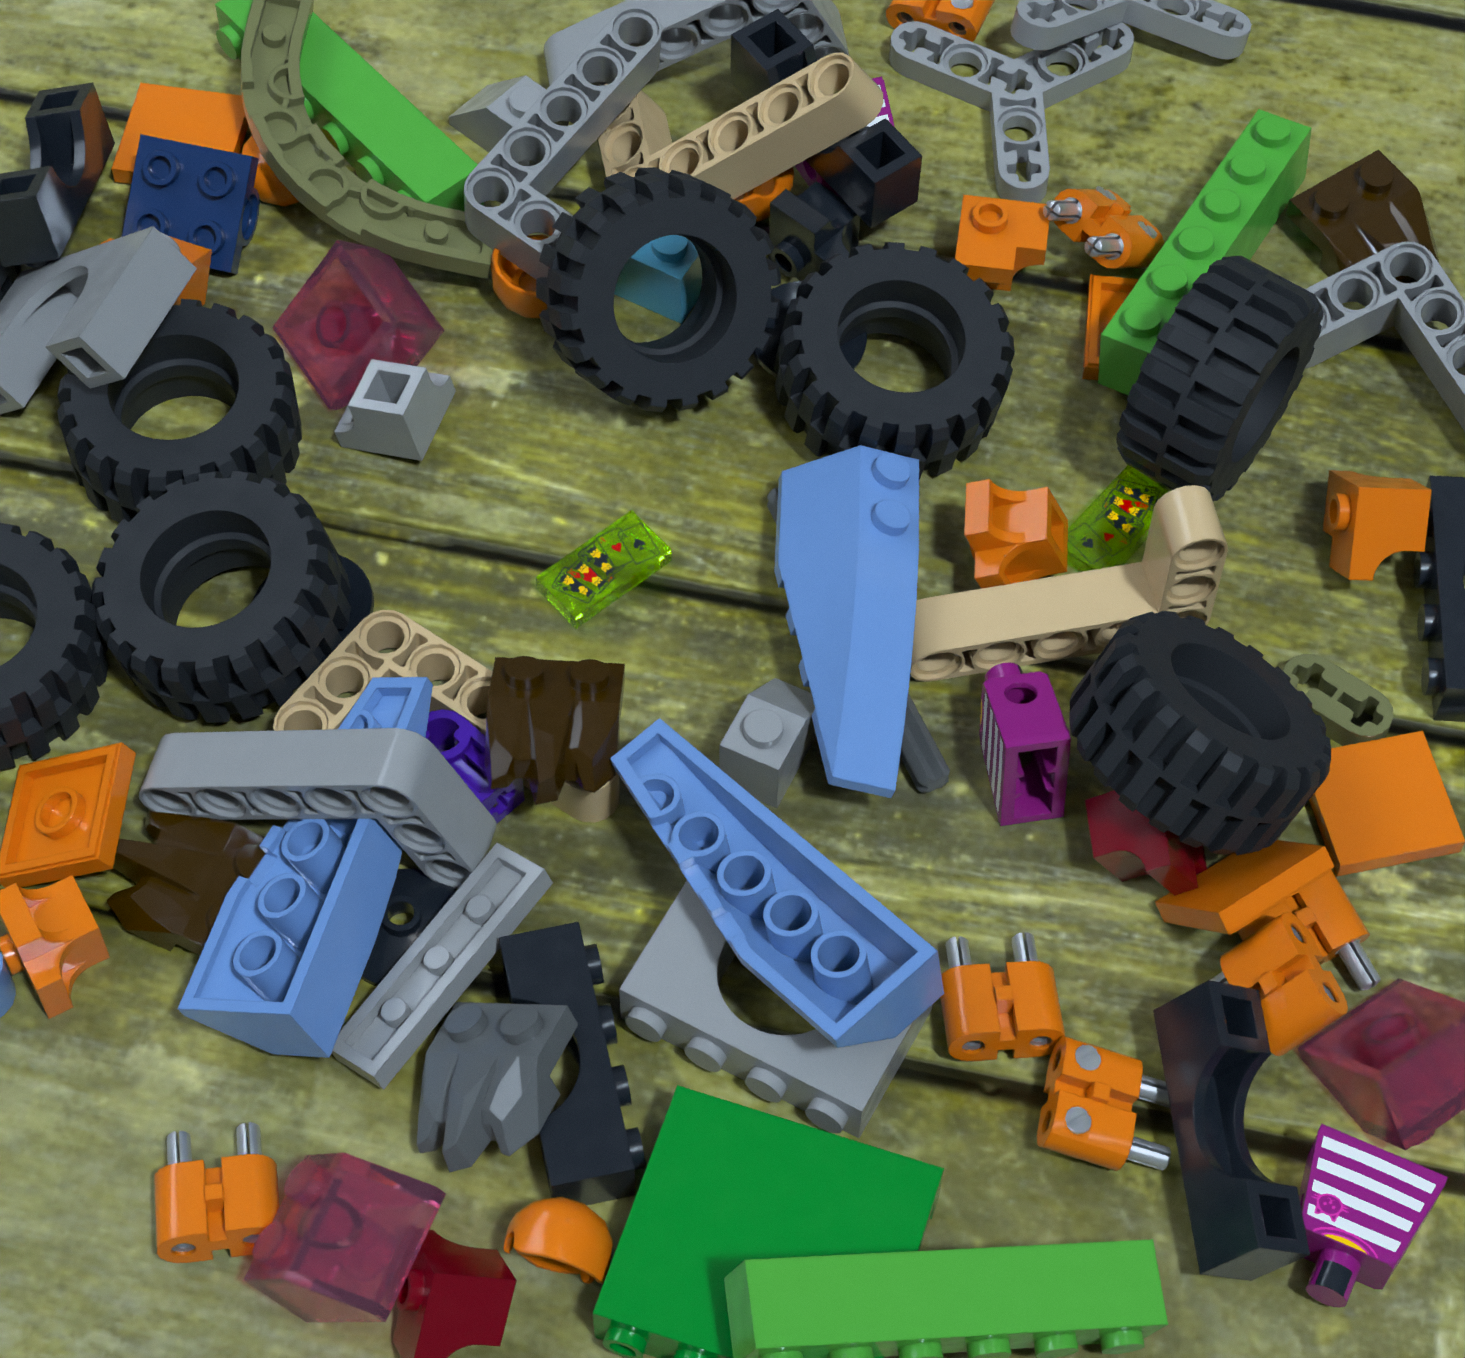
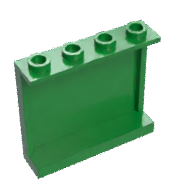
M677 1085L592 1313L594 1336L597 1339L603 1340L602 1344L606 1349L625 1358H643L644 1354L656 1358H733L724 1278L744 1260L919 1251L929 1219L933 1217L940 1195L944 1168Z

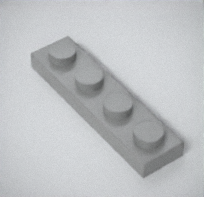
M496 843L340 1030L332 1050L333 1056L339 1062L384 1090L500 949L499 937L511 935L553 884L545 869L503 845Z

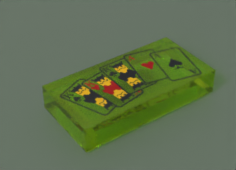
M1127 465L1068 528L1067 564L1079 572L1124 565L1147 540L1154 506L1157 500L1169 491Z
M631 510L536 577V587L577 629L671 562V548Z

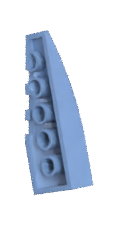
M862 445L782 471L778 479L774 572L778 588H785L789 604L786 619L790 635H797L802 655L798 666L803 686L810 687L815 706L811 717L828 784L891 798L896 790L902 747L916 615L919 558V459Z
M373 677L338 729L399 728L416 732L426 738L433 684L427 677ZM288 819L283 828L273 825L259 845L265 852V855L249 879L238 876L226 894L178 1006V1010L185 1017L273 1055L330 1058L374 947L403 851L402 847L377 819Z
M660 718L610 758L612 766L740 962L837 1048L895 1038L944 995L939 955L933 946Z

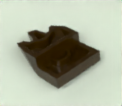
M1379 149L1289 200L1286 211L1287 217L1323 252L1319 268L1328 277L1394 244L1404 241L1416 242L1425 246L1439 263L1435 240L1419 190ZM1409 276L1395 277L1397 281L1411 284L1417 282Z
M530 656L515 658L495 657L487 704L484 761L490 789L506 788L515 779L524 778L530 783L535 805L557 801L565 780L576 781L583 790L595 793L616 776V770L612 766L610 758L619 751L620 718L625 686V664L603 663L593 659L563 661L537 659Z
M149 811L147 813L145 830L155 840L154 844L119 838L113 865L116 870L136 883L132 887L113 893L106 901L125 930L170 952L175 944H178L201 955L226 894L238 876L249 879L265 855V852L259 847L264 837L236 823L219 819Z

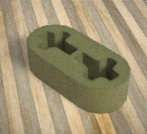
M1301 654L1293 657L1285 664L1283 671L1291 678L1290 683L1297 691H1300L1297 689V685H1303L1309 679L1319 684L1317 689L1312 688L1305 695L1313 703L1311 709L1313 713L1321 716L1326 726V736L1341 746L1387 737L1394 718L1393 707L1389 699L1381 692L1329 660L1315 654ZM1363 712L1373 717L1372 722L1367 721L1362 727L1351 722L1353 717L1357 718Z

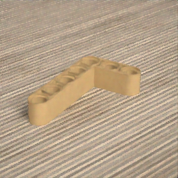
M832 53L672 143L664 110L641 90L598 137L605 174L608 177L623 172L631 177H635L638 168L656 167L667 173L676 170L709 183L731 194V198L735 199L867 126L881 111L883 92L850 56L844 53Z
M1197 485L1183 486L1169 491L1157 500L1153 509L1142 562L917 600L911 676L916 680L925 682L988 672L992 667L1001 663L1009 662L1025 666L1101 653L1124 622L1129 621L1132 617L1152 611L1154 613L1172 611L1176 612L1180 618L1190 615L1204 620L1205 625H1207L1211 618L1228 552L1227 542L1210 492L1205 487Z
M394 610L376 611L365 617L284 703L274 717L273 729L274 731L338 729L373 677H427L430 682L435 680L448 681L445 684L433 686L429 712L441 709L455 711L486 736V719H481L477 716L487 712L488 695L493 672L404 614ZM386 648L397 649L396 651L390 653H378L380 650ZM344 692H357V694L348 698L337 697ZM616 772V776L595 793L583 790L576 781L565 780L558 800L550 803L582 822L596 823L605 820L615 812L619 805V775ZM523 778V785L531 790L530 783Z

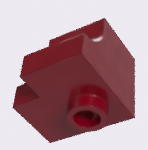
M1114 790L1085 800L1093 858L1121 882L1143 875H1150L1174 896L1198 888L1196 874L1207 870L1203 845L1197 848L1180 842V838L1170 831L1163 833L1148 824L1149 819L1136 809L1132 812L1118 800L1120 796Z
M407 1227L392 1289V1294L397 1301L399 1309L392 1341L401 1358H448L455 1351L466 1346H501L517 1280L498 1250L463 1246L441 1237L435 1230Z

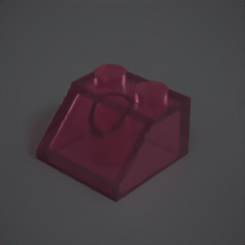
M337 240L272 327L326 406L333 410H339L349 404L371 359L418 366L445 331L390 255L382 253L373 247Z
M1397 979L1297 1048L1301 1059L1365 1133L1403 1150L1427 1141L1434 1135L1438 1127L1465 1109V1002L1406 980Z
M345 1152L305 1155L303 1161L291 1171L285 1182V1197L272 1223L260 1233L254 1244V1259L243 1280L305 1322H386L446 1193L434 1185Z

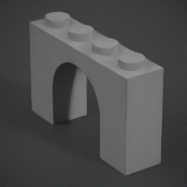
M152 226L50 261L46 266L21 271L0 302V414L24 408L56 359L61 361L90 389L125 379L197 269L181 253L178 244L171 237L159 232Z
M686 881L619 989L621 1018L640 1037L653 1042H659L663 1039L683 1049L687 1057L701 1068L711 1072H719L722 1069L744 1080L746 1086L762 1099L775 1103L780 1102L782 1099L805 1111L809 1120L818 1127L831 1133H841L843 1130L860 1138L933 1009L934 1003L895 1038L840 1048L832 1044L817 1029L797 1035H775L752 1028L741 1021L729 1009L719 990L721 979L736 954L689 882Z

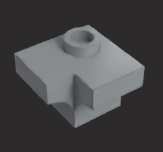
M371 359L334 431L340 446L422 461L456 392L451 377L430 373L424 367Z

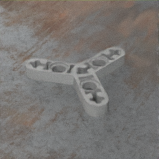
M1020 0L1015 10L1010 31L1011 36L1022 46L1043 51L1053 49L1123 22L1209 56L1220 59H1234L1243 53L1252 24L1244 13L1214 0ZM1072 6H1078L1086 10H1081ZM1166 11L1174 12V13H1176V14H1178V15L1171 14V13H1168V12H1166Z
M912 21L903 23L893 30L890 38L889 60L893 69L902 76L989 111L995 183L998 195L1002 199L1039 203L1046 195L1050 171L1044 109L1127 69L1131 62L1134 35L1131 29L1121 22L1053 49L1033 50L1013 59L930 24ZM1064 62L1074 67L1076 72L1067 76H1059L1053 74L1047 67L1052 63ZM966 63L976 67L979 72L971 77H962L954 74L950 68L957 64ZM1015 88H1018L1015 94L1011 93L1015 90ZM1012 127H1023L1028 129L1034 136L1027 141L1020 142L1008 138L1004 132ZM1026 162V179L1028 182L1019 181V177L1016 174L1017 163Z

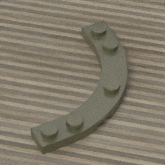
M253 0L241 49L240 88L244 112L251 134L263 158L280 182L318 218L342 234L371 249L427 267L488 279L493 249L470 233L465 223V211L416 200L400 194L373 179L366 183L344 166L345 158L328 141L318 125L312 124L304 105L305 96L300 78V60L313 12L314 0Z

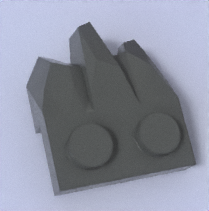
M455 1003L426 1051L417 1131V1147L420 1154L436 1151L443 1145L442 1153L450 1173L472 1167L490 1141H497L501 1153L511 1156L539 1134L561 1095L550 1074L578 1026L568 1005Z

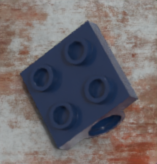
M140 134L122 237L154 226L159 232L170 237L211 249L210 269L238 274L242 247L248 245L252 240L258 222L260 200L259 193L254 188L259 159L253 156Z

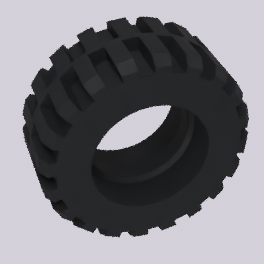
M656 167L638 168L635 177L619 172L604 178L606 190L602 192L588 187L575 198L576 203L581 208L572 217L562 212L552 227L560 231L561 234L555 246L544 244L539 262L548 266L549 269L547 277L536 279V297L547 304V309L543 310L539 316L544 332L555 338L553 349L562 361L575 369L576 374L606 395L627 406L635 403L645 411L663 412L667 407V403L678 411L697 407L699 403L697 395L699 394L714 400L728 392L726 380L732 375L742 380L754 368V365L748 359L756 347L765 352L772 337L771 334L764 331L768 318L777 319L779 315L781 300L771 295V286H777L781 283L779 264L766 258V255L772 253L774 249L767 231L754 226L757 217L745 204L732 199L731 194L696 177L676 170L667 173ZM668 235L685 237L695 246L702 268L700 295L693 311L679 328L658 340L636 343L627 339L620 332L614 313V292L622 269L631 256L645 244Z
M885 242L883 249L873 250L872 244L853 247L850 249L848 259H845L842 254H835L821 263L819 273L808 274L799 285L796 298L790 302L774 366V371L777 373L775 390L778 402L783 406H787L784 417L792 431L797 434L805 431L807 436L804 445L818 457H821L824 452L832 455L862 445L919 459V480L923 470L927 469L931 476H938L951 470L955 459L964 461L978 449L981 438L987 437L995 421L1013 372L1011 362L1015 355L1014 338L1009 332H1006L1010 322L1004 308L999 303L991 305L990 302L994 292L981 278L975 281L967 276L969 268L954 258L948 263L936 257L937 250L920 246L919 252L904 249L905 243ZM866 331L867 334L888 333L899 335L914 341L926 349L941 367L945 381L933 388L919 392L887 390L861 377L847 362L840 347Z
M1243 256L1222 257L1221 260H1216L1212 263L1207 273H1202L1196 279L1192 289L1187 295L1182 297L1175 307L1174 314L1168 323L1164 324L1157 336L1150 354H1147L1140 368L1141 372L1136 383L1132 385L1127 397L1126 409L1122 412L1119 421L1121 429L1116 436L1117 449L1124 462L1172 490L1183 486L1197 485L1205 487L1210 492L1213 502L1221 499L1226 490H1231L1238 482L1241 474L1246 472L1253 463L1256 454L1264 447L1276 423L1283 416L1293 392L1298 388L1303 377V371L1310 362L1315 349V341L1318 339L1322 328L1320 322L1323 319L1324 312L1316 295Z
M181 299L180 305H173L125 379L90 389L67 368L68 374H65L60 380L57 395L60 407L57 410L58 418L80 486L85 487L88 499L99 510H109L111 519L118 523L123 519L130 522L138 514L135 507L148 496L155 500L168 492L165 486L180 479L189 484L199 481L198 474L218 471L221 472L224 478H231L232 471L256 473L260 482L265 477L273 478L286 484L285 472L290 473L296 466L300 454L298 443L302 440V424L290 364L285 361L283 349L275 337L267 333L265 334L263 326L249 316L243 315L240 319H237L235 309L214 303L212 308L202 307L200 300ZM179 397H208L231 406V409L224 418L213 427L187 438L160 440L142 436L131 430L137 420L148 410L160 403Z
M215 471L198 474L199 481L186 484L183 479H180L165 486L168 491L167 493L155 500L148 496L135 507L138 514L130 522L125 519L120 522L111 535L115 542L113 547H104L96 566L101 577L95 578L92 584V602L97 608L95 621L100 634L134 685L139 687L148 700L157 707H168L173 715L188 720L197 719L200 712L206 722H229L230 714L239 713L244 720L264 714L262 707L275 701L279 707L284 705L294 694L293 690L305 682L320 666L321 658L329 656L343 641L337 629H345L349 624L351 606L347 598L351 588L348 575L341 564L342 560L320 519L315 515L311 505L300 494L291 493L286 484L273 478L264 477L260 482L256 473L232 471L231 478H224L221 472ZM243 566H257L270 569L268 578L257 597L244 610L232 618L206 627L190 628L176 625L179 613L188 597L198 586L212 576L228 569Z
M0 523V618L25 623L33 627L34 630L30 639L19 653L0 666V770L16 767L14 760L30 754L32 759L35 760L50 752L49 743L57 737H60L63 741L67 740L80 727L77 719L79 713L87 716L93 711L100 698L97 687H100L106 681L108 662L105 655L108 650L107 642L100 634L95 621L97 608L92 602V589L86 575L80 573L77 561L65 549L54 548L52 539L36 531H29L26 536H22L19 526Z
M1152 611L1132 617L1129 621L1124 622L1074 689L1069 701V723L1072 736L1077 738V749L1083 760L1090 761L1095 767L1094 775L1104 787L1110 786L1120 796L1118 800L1132 812L1136 809L1149 819L1148 824L1161 832L1170 831L1179 836L1180 842L1195 848L1204 845L1209 848L1211 853L1222 855L1233 852L1236 855H1243L1260 851L1262 848L1271 846L1281 836L1326 779L1330 771L1331 742L1330 738L1326 737V726L1321 716L1314 714L1311 710L1313 703L1303 691L1295 689L1290 683L1291 678L1279 667L1274 668L1262 658L1264 655L1251 645L1246 647L1238 642L1230 632L1220 627L1216 629L1205 625L1204 620L1190 615L1180 618L1176 612L1161 611L1158 613Z

